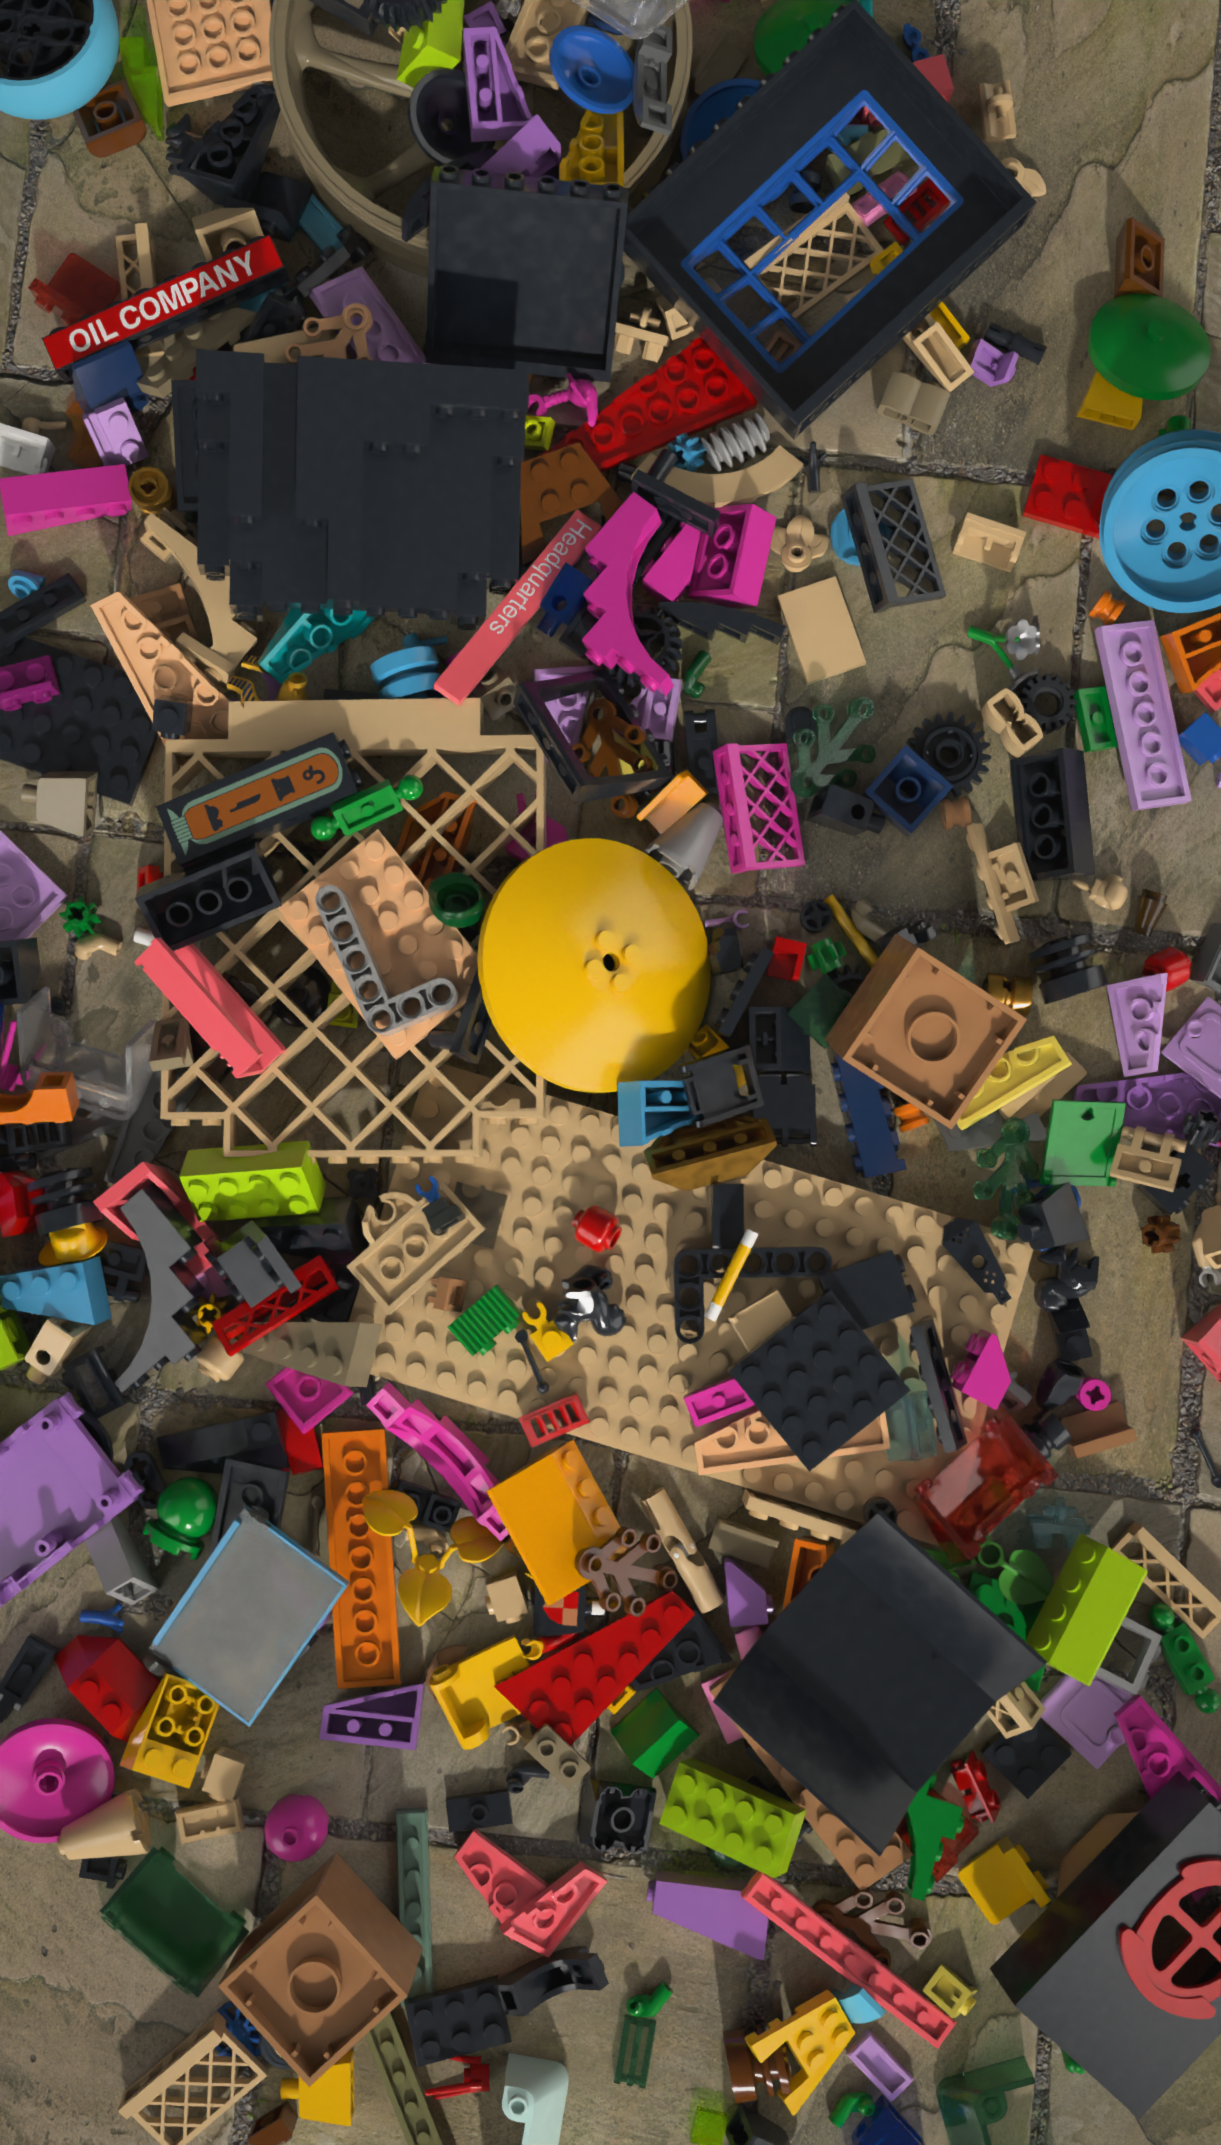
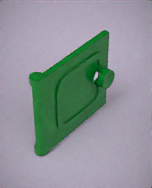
M1052 1099L1042 1170L1039 1179L1040 1184L1057 1185L1070 1182V1185L1115 1187L1117 1180L1115 1177L1110 1176V1170L1117 1145L1120 1144L1126 1103ZM1090 1114L1093 1115L1089 1119H1082L1088 1117Z

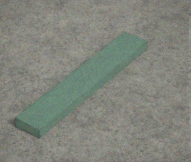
M428 1807L396 1808L398 1921L423 1947L409 1994L405 1999L434 1992ZM404 2000L401 2002V2006H405Z

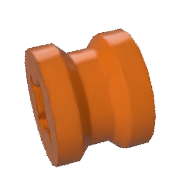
M1106 589L1088 615L1092 618H1099L1103 621V625H1112L1127 602L1122 599H1115L1112 597V592Z
M911 1103L892 1109L894 1115L899 1117L900 1132L930 1123L929 1117Z

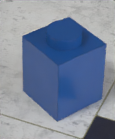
M1206 712L1178 735L1180 746L1199 766L1208 760L1213 764L1221 757V728Z

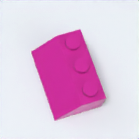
M753 503L714 508L721 512L719 527L713 537L703 532L701 534L688 597L693 600L731 608L757 607L776 517Z

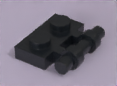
M107 1240L102 1250L92 1256H100L103 1273L119 1276L117 1285L105 1282L107 1295L114 1297V1301L124 1303L127 1300L137 1303L140 1291L129 1288L130 1280L143 1282L147 1269L145 1252L141 1248Z

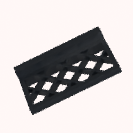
M913 479L866 485V482L855 483L841 495L874 613L885 612L892 607L939 600L946 596ZM905 489L908 498L906 506L893 497L896 490ZM869 494H876L884 500L880 510L872 505ZM888 505H891L901 513L897 523L884 514ZM906 517L915 523L917 530L915 535L902 527ZM880 521L893 530L889 539L880 534L878 528ZM897 534L910 543L906 552L893 544ZM914 547L923 552L925 558L923 565L910 556ZM888 550L901 559L897 569L888 563L886 556ZM905 564H908L918 572L914 582L901 573ZM923 576L932 582L934 592L928 593L918 585ZM897 580L909 588L906 597L898 598L895 588Z

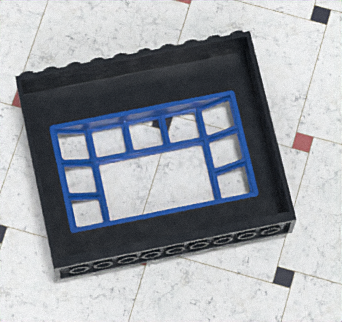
M853 0L847 7L845 4H842L837 8L830 18L831 22L825 28L818 27L808 37L806 41L808 44L799 52L797 49L792 51L784 60L783 67L776 74L773 72L769 73L760 83V89L752 97L746 95L737 104L736 112L728 120L724 117L718 121L711 131L713 134L706 141L699 140L689 150V157L681 164L678 162L673 164L664 175L666 179L657 187L655 185L650 186L643 193L642 201L634 209L632 207L627 208L623 251L793 440L1020 230L1028 221L1037 203L857 0ZM866 106L887 130V135L868 157L859 164L836 137L860 109ZM897 141L917 163L919 169L901 190L890 199L867 172L888 148ZM828 147L848 168L851 174L826 198L822 199L800 175V172ZM928 176L950 200V205L923 233H920L899 210V206L923 179ZM789 182H792L810 201L814 209L789 231V235L786 237L782 233L783 230L763 209V206ZM857 182H860L913 242L811 337L757 276ZM752 217H756L774 238L779 235L783 241L750 271L726 242ZM792 238V241H791L790 243H788V244H787L786 246H784L781 250H779L783 245H785V244ZM715 251H719L741 275L739 279L720 293H715L693 269L694 266ZM747 285L751 286L772 309L771 313L751 328H746L724 303ZM777 320H781L803 344L782 363H778L756 339V336Z

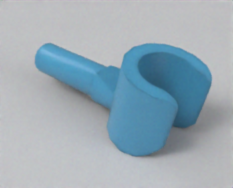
M411 633L403 638L402 645L406 649L417 646L432 647L447 644L448 642L446 636L420 641L416 633Z

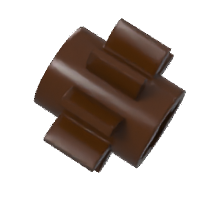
M1170 1215L1148 1217L1149 1224L1140 1229L1142 1230V1243L1151 1247V1253L1153 1254L1175 1251L1173 1244L1182 1240L1180 1238V1225L1170 1221Z

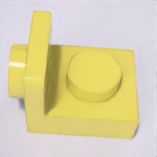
M942 1964L922 1991L950 2017L955 2018L961 2013L966 2016L971 2011L977 2001L973 1996L978 1989L973 1985L968 1986L945 1964Z

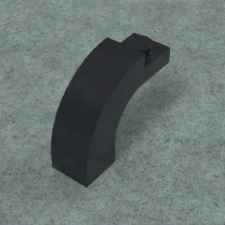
M574 1946L555 1951L549 1958L542 1956L522 1965L496 1982L494 1987L505 2015L525 2016L541 2003L558 1994L571 1990L600 1991L609 1982L604 1972V1964L598 1957V1954L589 1953L587 1946Z

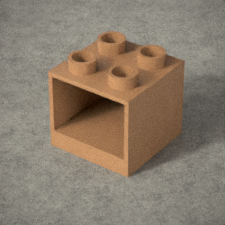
M895 933L824 1040L843 1060L952 1130L1027 1019L921 948Z
M336 1852L242 1940L218 1987L310 2087L408 1996L423 1947Z

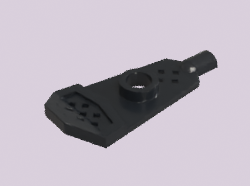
M956 1217L944 1225L941 1245L952 1255L984 1293H993L1001 1305L1010 1300L1011 1296L1003 1286L1006 1277L977 1221ZM977 1255L982 1256L984 1259L983 1265L979 1268H976L972 1263L973 1258Z

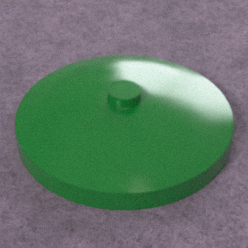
M778 0L772 4L758 20L753 36L755 59L762 72L766 76L771 72L776 74L783 67L784 60L792 51L797 49L799 52L808 44L806 42L808 37L818 27L825 28L831 22L830 18L836 9L842 4H845L847 7L853 0Z
M1135 293L1111 299L1097 311L1087 334L1088 353L1098 372L1119 390L1142 399L1170 400L1189 393L1199 384L1210 362V343L1201 324L1180 305L1156 295Z

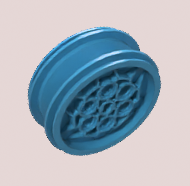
M1185 429L1158 436L1131 453L1117 469L1107 487L1102 503L1099 525V540L1103 559L1119 586L1134 599L1149 607L1166 612L1193 613L1221 605V516H1216L1211 512L1215 505L1221 504L1220 432L1204 429ZM1195 481H1204L1207 483L1208 488L1202 493H1195L1190 489V486ZM1172 489L1176 494L1172 500L1163 501L1158 497V493L1161 490ZM1187 512L1193 513L1194 521L1190 523L1183 522L1182 514ZM1159 519L1164 522L1165 526L1159 531H1152L1148 528L1147 524L1151 520ZM1212 534L1218 538V541L1212 546H1205L1200 542L1201 538ZM1174 542H1181L1186 546L1185 550L1178 554L1170 552L1168 547Z

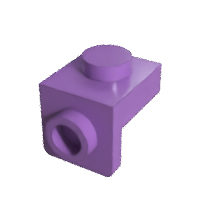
M983 339L974 341L966 361L974 370L973 376L988 386L993 387L1007 383L1013 377L1019 354L1015 351L1004 354Z

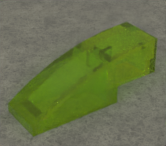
M143 36L119 37L120 57L131 94L150 131L158 141H164L163 92L157 66H150V52Z

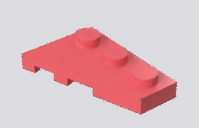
M473 1829L454 1856L475 1889L479 1890L488 1903L490 1911L499 1919L501 1924L550 1886L477 1829Z
M580 1861L499 1925L504 1935L549 1958L607 1883V1880L602 1873Z

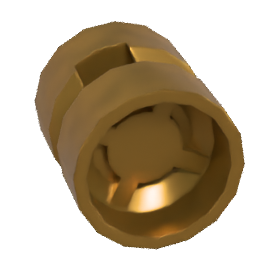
M148 466L142 467L133 473L128 484L129 494L144 515L148 517L152 513L159 518L163 507L169 512L176 509L177 494L162 471Z
M986 973L982 989L1026 1018L1032 1002V978L1012 976L1010 980H1007L1005 974Z

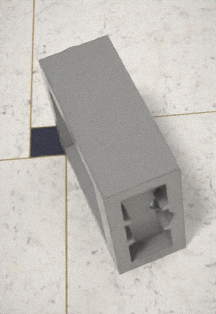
M1125 1617L1121 1626L1145 1638L1127 1681L1101 1667L1095 1676L1126 1693L1137 1695L1138 1691H1142L1147 1684L1149 1678L1147 1671L1151 1661L1154 1662L1160 1654L1161 1644L1159 1643L1162 1636Z

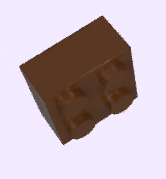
M288 2100L253 2122L247 2138L250 2145L284 2144L292 2138L298 2117Z

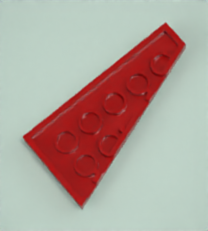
M671 1589L647 1602L646 1609L641 1616L635 1617L627 1614L621 1618L619 1617L595 1632L593 1631L551 1653L543 1660L521 1669L520 1672L495 1683L494 1687L538 1730L544 1724H548L571 1746L695 1615V1611Z

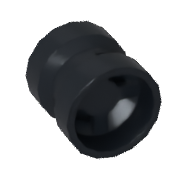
M812 171L800 172V175L817 193L821 189V175ZM791 182L793 194L790 196L789 209L795 213L808 214L814 209V206Z

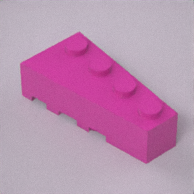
M125 464L0 478V501L7 536L104 516L117 517L132 511V497L129 494V482Z

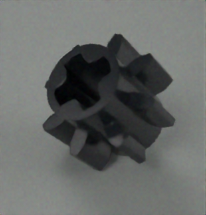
M1208 1109L1196 1110L1195 1114L1188 1112L1182 1122L1184 1128L1181 1132L1185 1134V1140L1194 1147H1208L1210 1142L1216 1145L1221 1137L1220 1119L1217 1114Z

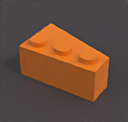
M1221 611L1160 636L1180 694L1195 691L1202 682L1221 668Z

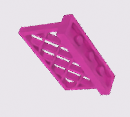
M730 743L712 751L731 874L751 870L801 867L805 865L787 743L739 746L738 743ZM769 752H778L780 765L776 770L764 760ZM746 753L755 761L750 771L741 765L740 754ZM759 766L771 776L765 786L753 776ZM775 781L784 789V796L781 800L769 791ZM748 782L760 792L754 802L746 796L745 787ZM764 797L776 806L770 816L758 807ZM780 811L788 817L789 826L785 831L774 821ZM753 813L765 823L759 833L750 824V817ZM769 827L781 837L774 847L763 838ZM784 842L793 848V860H787L779 852ZM758 843L770 853L764 862H756L754 849Z

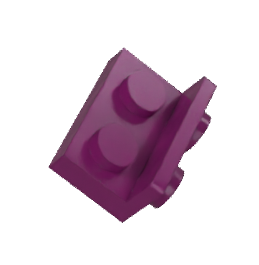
M49 655L0 667V709L4 711L17 710L22 707L21 704L31 701L34 703L48 702L52 699V696L60 694L52 658Z

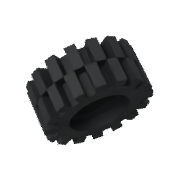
M1045 674L1043 677L1041 675L1036 676L1023 687L1018 697L1023 705L1024 713L1034 718L1042 732L1046 731V734L1061 729L1075 712V709H1073L1076 705V699H1073L1075 691L1074 689L1069 690L1068 686L1070 683L1067 680L1063 683L1060 681L1062 677L1058 675L1054 678L1051 677V674ZM1041 693L1053 695L1057 700L1056 712L1051 715L1039 713L1035 707L1036 696Z

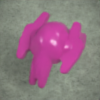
M568 373L566 374L569 380L567 390H559L543 397L537 394L529 395L528 412H530L534 404L538 403L537 416L545 417L549 407L570 400L574 405L587 409L588 423L591 427L596 424L598 416L597 391L590 381L584 379L574 380L572 375Z

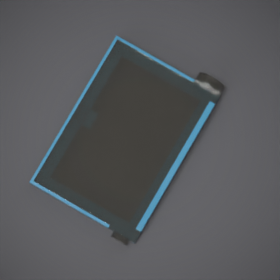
M256 1505L252 1509L248 1506L244 1507L237 1519L234 1520L143 1657V1663L150 1672L163 1677L165 1673L170 1674L175 1670L249 1727L350 1583L268 1522L269 1513Z

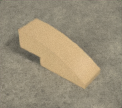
M930 314L903 338L919 360L948 393L974 373V370L938 321L935 322Z

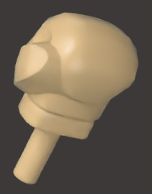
M1109 874L1103 881L1096 878L1094 885L1078 879H1074L1072 884L1074 887L1091 892L1089 900L1095 901L1094 903L1109 910L1121 908L1128 894V888L1122 883L1123 879L1116 874Z

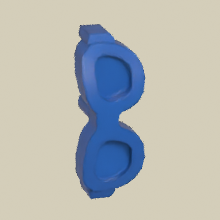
M909 23L903 26L902 39L906 48L912 53V63L929 58L928 51L925 48H919L921 43L920 31L915 27H911Z

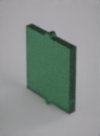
M824 974L787 1014L804 1029L803 1034H809L825 1050L829 1044L824 1039L851 998L846 995V989L841 990Z

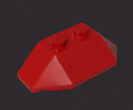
M78 1634L54 1657L66 1687L112 1736L128 1743L133 1729L161 1681L121 1638Z

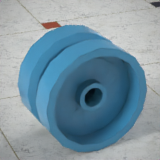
M417 646L399 650L379 658L370 666L375 685L383 687L378 692L379 699L444 697V695L434 689V683L442 675L435 672L440 664L434 647Z

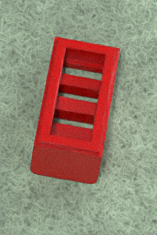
M928 178L917 189L916 193L899 206V210L903 214L909 211L918 222L914 226L920 232L950 205V200ZM925 195H928L936 204L933 208L923 199ZM917 202L927 212L924 217L914 207ZM889 215L883 221V224L897 241L904 246L911 239L899 229Z
M577 1391L518 1418L531 1447L590 1422ZM569 1403H571L577 1417L573 1421L565 1407ZM559 1408L566 1423L565 1425H559L553 1410ZM548 1414L554 1430L548 1431L541 1415ZM534 1418H536L543 1434L539 1437L536 1436L530 1422Z

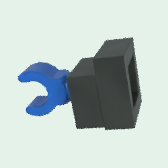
M429 1176L432 1182V1189L430 1191L424 1192L418 1184L415 1185V1189L420 1196L426 1198L430 1203L422 1211L433 1232L439 1235L466 1217L459 1206L456 1204L450 1206L448 1201L441 1197L438 1192V1181L433 1176Z

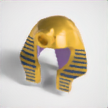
M247 655L241 667L262 673L269 690L267 699H259L256 695L254 683L248 679L232 676L227 682V689L236 691L241 695V699L236 698L231 699V701H241L242 708H244V701L308 700L305 690L307 685L305 674L300 672L291 673L280 684L257 663L260 657Z

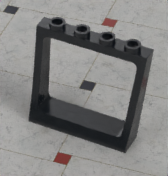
M605 668L555 679L519 684L513 704L574 804L663 788L670 783L673 776L669 771V760L664 753L659 754L655 749L654 736L648 728L644 729L646 732L644 742L639 745H633L640 755L647 756L652 760V771L605 777L590 776L545 705V702L597 689L605 699L615 705L619 718L631 725L641 726L638 721L639 713L634 704H627L623 697L624 690L622 684L617 680H612ZM635 729L632 732L633 740L637 739L639 733L637 729Z

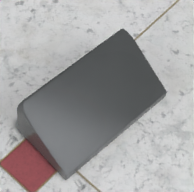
M1214 923L1211 925L1189 979L1220 994L1221 924Z

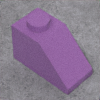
M723 1557L730 1627L768 1624L767 1614H773L772 1595H766L764 1586L731 1557Z

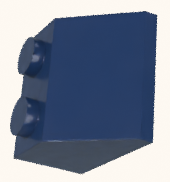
M128 340L72 364L75 399L86 415L94 412V409L122 397L132 413L142 410L145 405L149 404L148 394L142 393L137 384L142 378L143 373Z
M905 745L862 796L874 801L873 808L908 837L951 790L953 785Z

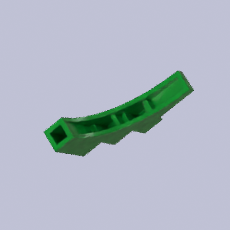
M937 1771L919 1790L905 1813L910 1850L913 1853V1856L910 1857V1868L905 1893L921 1901L925 1900L926 1894H930L934 1886L935 1876L932 1874L935 1861L939 1862L943 1853L944 1844L940 1842L942 1836L954 1840L956 1833L959 1834L962 1831L965 1816L962 1814L963 1807L927 1794L928 1788L932 1789L935 1784Z

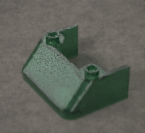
M1024 2055L946 2077L939 2082L936 2088V2098L950 2145H992L987 2125L1000 2121L1006 2115L1008 2105L1004 2092L1035 2083L1034 2076Z

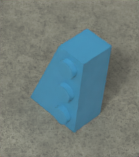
M630 1081L617 1083L619 1147L643 1146L649 1143L650 1140L670 1134L673 1130L682 1126L690 1125L693 1120L701 1117L700 1114L690 1115L682 1081Z
M100 1256L54 1266H39L16 1270L0 1275V1297L3 1308L96 1325L112 1318Z

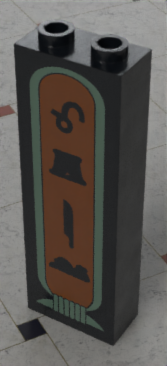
M334 732L156 806L178 864L185 869L254 839L259 841L331 810V805L359 793V787L364 786L357 768L351 769L347 758L352 757L346 740H339Z

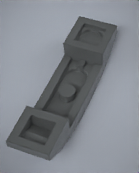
M643 19L637 40L633 71L634 113L640 127L670 136L672 132V105L667 104V62L672 55V28Z

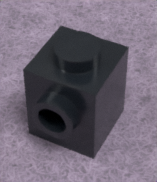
M164 695L156 698L154 702L152 731L161 732L160 737L167 739H180V735L184 736L190 732L194 700Z

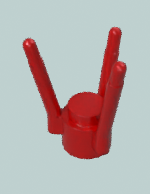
M461 2055L450 2058L451 2060L470 2064V2068H464V2083L429 2088L425 2090L424 2094L426 2096L433 2095L435 2100L468 2093L490 2092L489 2063L481 2064V2056Z

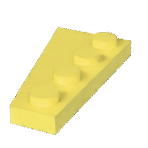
M1055 1036L1019 1046L1012 1051L1004 1053L957 1121L958 1127L963 1131L1072 1065Z

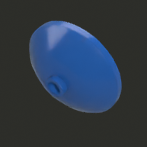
M570 26L558 33L550 47L549 62L552 73L563 92L576 104L592 112L614 114L626 109L633 101L634 64L623 47L609 35L588 26Z

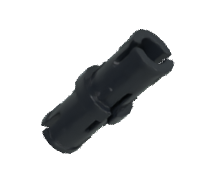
M992 321L983 338L984 341L1008 351L1007 353L1015 351L1020 357L1036 363V365L1040 364L1047 349L1046 345L1022 336L1023 332L1017 330V333Z

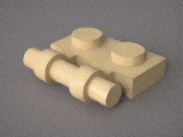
M1138 1125L1136 1128L1123 1126L1121 1138L1132 1140L1131 1147L1122 1144L1117 1145L1110 1176L1174 1192L1182 1161L1179 1158L1171 1157L1170 1154L1172 1150L1184 1153L1187 1141L1175 1138V1135L1170 1133L1161 1135L1149 1132L1146 1127ZM1143 1144L1161 1147L1159 1154L1142 1150Z

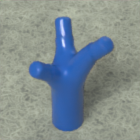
M118 1603L105 1611L82 1610L80 1622L104 1625L121 1634L124 1630L121 1627L124 1625V1621L113 1615L122 1609V1605Z

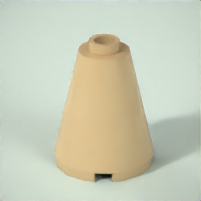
M128 1789L64 1826L61 1830V1835L57 1837L60 1854H66L69 1860L149 1853L150 1849L148 1846L152 1845L151 1826L147 1810L142 1812L138 1805L139 1802L143 1801L138 1789Z

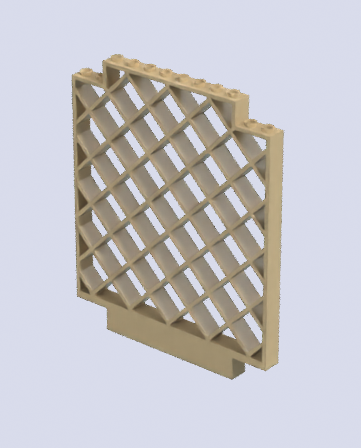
M448 698L244 701V708L241 706V701H229L228 739L166 740L165 802L179 797L180 792L205 767L218 780L225 778L210 762V759L267 758L266 760L332 732L335 733L339 740H346L352 757L347 758L351 769L360 765L377 783L385 781V779L363 757L423 756L404 776L415 775L421 779L437 764L465 793L432 826L404 798L400 799L402 807L426 830L401 858L409 867L436 840L465 869L463 874L472 880L475 878L492 896H494L497 890L480 872L513 839L530 856L546 848V756L533 735H484V705L481 698H466L460 706ZM518 754H536V771ZM442 755H502L472 786L441 757ZM181 759H190V760L180 769ZM514 762L536 784V799L509 824L480 795ZM399 781L393 786V788L398 786ZM475 801L504 831L470 864L441 834ZM535 817L536 850L519 834ZM376 823L347 837L344 835L315 865L286 838L299 824L264 838L259 843V846L265 858L282 843L309 870L281 898L282 905L341 859L358 841L361 843L365 840L363 836ZM164 829V877L178 872L181 866L178 864ZM278 908L267 912L237 943L224 931L216 933L215 935L230 950L214 967L222 975L241 960L269 988L250 1007L258 1016L268 1005H272L279 998L308 1028L236 1100L217 1080H214L204 1070L221 1055L219 1051H214L211 1047L197 1061L194 1060L193 1065L189 1066L190 1068L177 1081L176 1069L161 1070L160 1119L171 1120L170 1126H190V1120H202V1126H221V1120H224L223 1157H252L280 1151L277 1150V1147L283 1142H289L316 1115L346 1146V1150H308V1157H312V1163L316 1164V1158H328V1164H347V1158H360L361 1164H378L379 1157H391V1163L397 1164L411 1163V1157H423V1163H443V1157H455V1163H474V1157H483V1119H487V1125H506V1119H519L520 1125H538V1119H546V1079L536 1074L535 1087L517 1069L522 1062L516 1056L509 1061L488 1039H486L485 1046L505 1067L472 1100L439 1069L453 1055L449 1050L443 1049L431 1061L416 1045L410 1051L426 1067L391 1100L361 1070L384 1047L380 1039L376 1037L352 1061L323 1031L351 1003L344 993L315 1021L285 993L317 960L309 948L276 982L246 954L279 920L305 945ZM480 934L471 943L466 939L477 955ZM162 992V1020L183 1017ZM458 1011L454 1015L460 1020L462 1013ZM318 1037L343 1062L346 1068L313 1100L284 1069ZM512 1073L536 1096V1111H481L478 1108ZM434 1074L465 1107L431 1140L400 1108ZM356 1076L386 1107L352 1139L322 1108ZM278 1077L307 1108L274 1139L245 1108ZM200 1078L228 1108L224 1112H176V1100ZM473 1113L472 1150H439V1147ZM395 1115L426 1146V1150H361V1147ZM237 1116L267 1146V1150H233V1147L237 1146Z

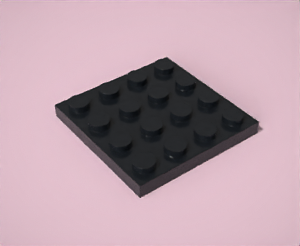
M829 1288L728 1368L729 1373L809 1472L911 1391Z

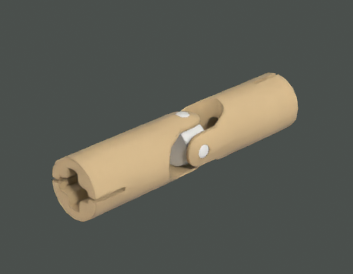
M661 1487L644 1496L640 1503L657 1534L660 1536L668 1554L674 1561L700 1612L706 1613L721 1605L726 1598L702 1555L697 1550L692 1537L665 1488ZM674 1537L679 1539L681 1542L675 1544Z

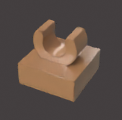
M442 1276L439 1279H431V1284L438 1286L436 1297L428 1296L427 1298L429 1302L434 1303L433 1308L443 1311L462 1312L468 1281Z

